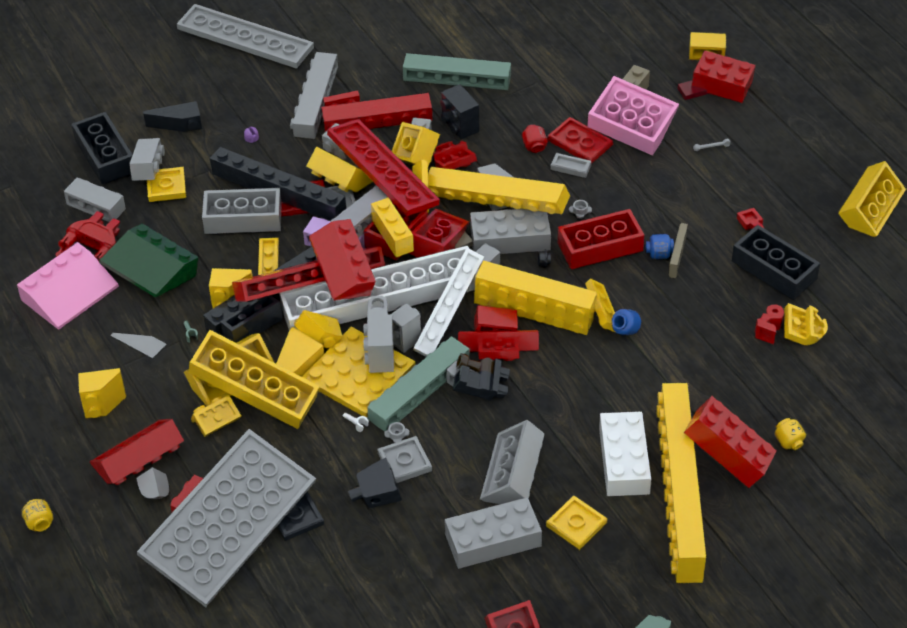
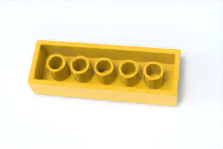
M483 260L475 277V304L517 310V316L525 317L584 335L588 334L594 319L597 292Z
M211 330L207 333L189 364L188 373L299 429L315 401L320 387Z

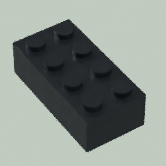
M106 112L72 124L75 141L101 184L131 174L130 161L132 153Z
M759 225L755 226L733 245L731 260L733 263L792 300H795L818 279L820 268L818 261Z

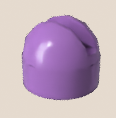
M251 126L245 129V141L253 143L259 139L256 128Z

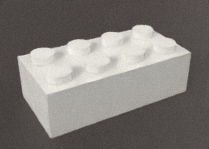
M642 412L600 413L599 431L607 496L650 494L651 474Z

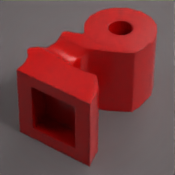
M768 306L766 314L763 313L762 317L757 319L755 338L774 345L776 330H779L783 323L784 310L781 306Z

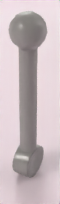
M725 139L723 142L705 145L695 144L693 149L699 151L703 148L721 145L727 147L731 142L729 139Z

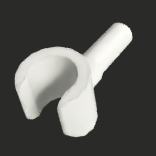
M346 412L343 414L344 418L356 425L355 428L358 432L363 431L364 427L361 424L368 426L369 421L365 416L354 418Z

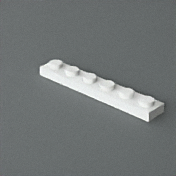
M466 248L413 348L414 351L426 357L429 353L436 350L484 256Z

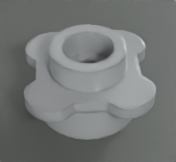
M576 200L573 206L569 207V212L574 213L577 218H584L587 213L592 212V208L588 207L586 201Z
M394 422L389 425L384 435L396 443L402 441L405 436H408L409 430L405 429L402 423Z

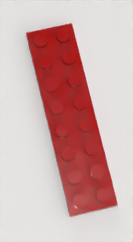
M359 119L327 129V135L406 216L439 205L440 199Z

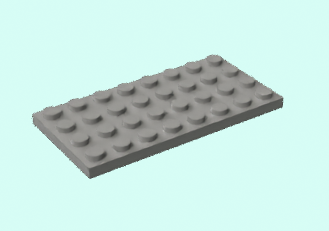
M248 429L137 551V555L204 607H207L316 482V478Z

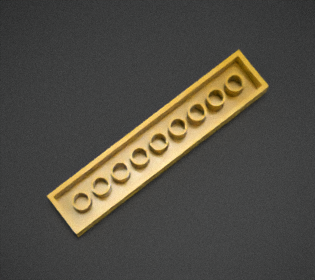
M662 383V391L658 392L656 415L660 420L658 421V434H661L659 447L660 451L663 452V455H661V467L664 468L663 485H666L664 501L668 505L666 507V520H669L667 533L668 538H671L669 554L673 559L671 561V574H675L676 583H703L706 551L694 441L684 434L691 421L688 384Z

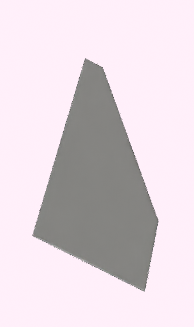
M111 334L112 337L151 358L166 345V343L153 336Z

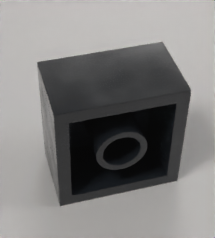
M460 84L442 91L440 104L442 107L441 119L443 123L447 124L452 133L456 134L461 140L478 133L479 104Z

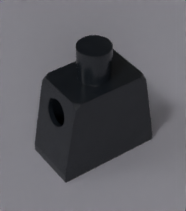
M386 457L357 473L356 477L359 486L348 490L352 502L364 498L369 508L402 500L393 470Z

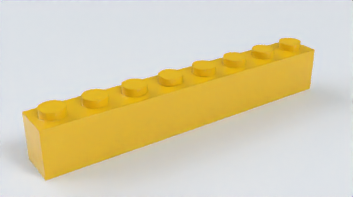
M431 167L428 172V188L437 197L449 200L456 199L464 202H477L483 205L492 204L499 207L528 209L534 212L542 211L549 214H563L570 197L565 184Z

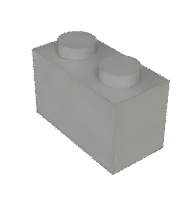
M407 303L392 313L393 343L403 353L413 347L421 335L420 313Z

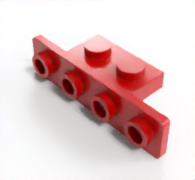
M538 330L458 332V341L468 347L470 352L479 351V359L490 358L492 360L503 359L512 361L519 359V351L539 349Z

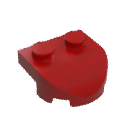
M451 141L440 144L435 148L436 152H433V159L437 168L455 170L459 167L469 166L472 162L477 161L476 154L468 149L467 143L464 141H460L456 145H453Z

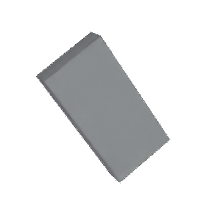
M559 153L555 154L551 163V170L584 178L587 177L591 167V161Z

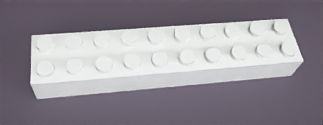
M464 246L371 269L376 283L370 296L333 301L326 281L280 292L281 309L288 329L290 331L292 327L296 328L294 322L303 310L336 318L339 324L366 318L368 315V301L372 296H384L388 302V312L396 310L406 303L409 306L440 299L466 248L469 249V247ZM477 272L466 292L475 290ZM375 301L372 304L373 308H382L384 306L381 301Z

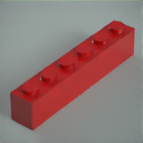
M429 93L322 107L324 130L326 132L335 123L341 125L357 119L368 129L401 125L402 122L411 124L413 118L430 119L432 121V105Z

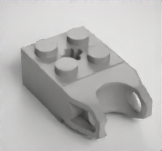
M372 296L368 301L367 324H364V336H368L364 339V351H368L365 352V365H369V373L394 372L392 314L388 315V302L384 296ZM375 301H381L384 306L382 308H373L372 304Z

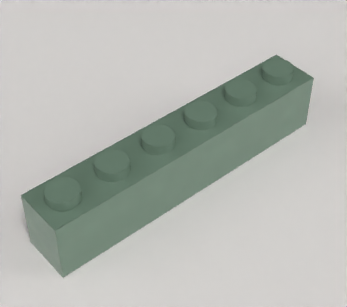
M406 53L403 64V81L446 85L460 84L461 86L508 90L511 78V63Z
M452 336L447 341L442 342L434 352L429 353L422 362L413 366L410 372L400 377L380 397L370 402L367 407L368 420L384 432L388 430L390 424L401 421L447 382L446 370L457 361L460 353L468 355L470 360V349Z

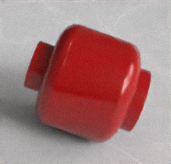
M529 125L522 133V139L528 151L538 153L545 149L548 140L544 128Z

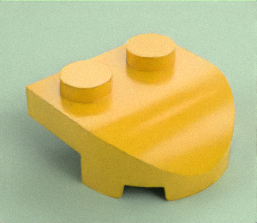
M788 303L784 308V338L802 345H812L819 341L827 332V321L820 318L817 314L818 310L813 306H809L805 310Z

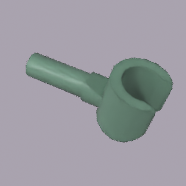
M184 321L187 330V342L190 343V336H195L196 340H198L197 330L191 328L188 321Z

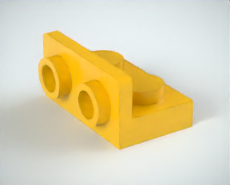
M229 395L224 398L219 396L211 401V405L207 407L202 405L193 411L194 414L191 420L196 422L204 437L241 418V414Z

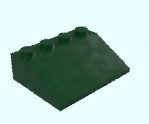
M140 224L128 230L100 259L99 263L156 298L196 277L198 257L148 226Z

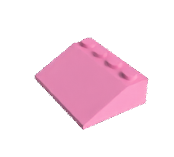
M613 76L590 110L587 127L653 156L679 104Z
M77 242L18 283L17 287L21 301L59 330L111 293L119 285L94 255Z

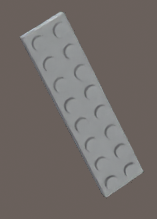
M194 4L177 23V29L294 68H298L314 48V43L197 4Z

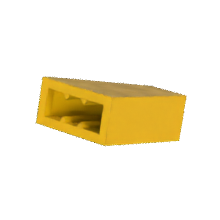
M292 327L276 364L302 377L324 355L323 345Z

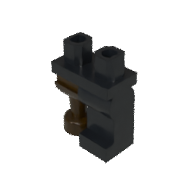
M460 353L456 363V369L459 370L454 376L453 391L485 398L488 401H491L493 397L504 398L507 395L508 386L500 384L499 380L506 382L510 369L501 366V360L495 359L494 361L490 358H485L479 362L469 360L468 355Z

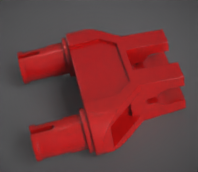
M97 211L90 219L71 224L66 230V235L59 241V247L67 250L75 242H80L98 250L94 257L100 261L116 244L115 237L120 231L117 228L120 221L113 218L106 226H103L101 219L104 217V214Z

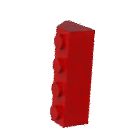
M351 219L332 221L309 236L333 301L371 295L376 280Z
M160 419L89 462L107 484L115 483V485L124 482L127 479L125 476L130 473L137 474L144 469L143 465L148 462L152 464L159 461L163 453L167 451L171 453L180 447L179 444L184 439L172 419Z

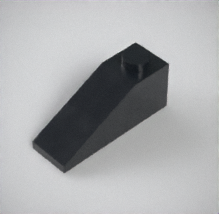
M196 101L143 111L146 127L181 132L202 129Z

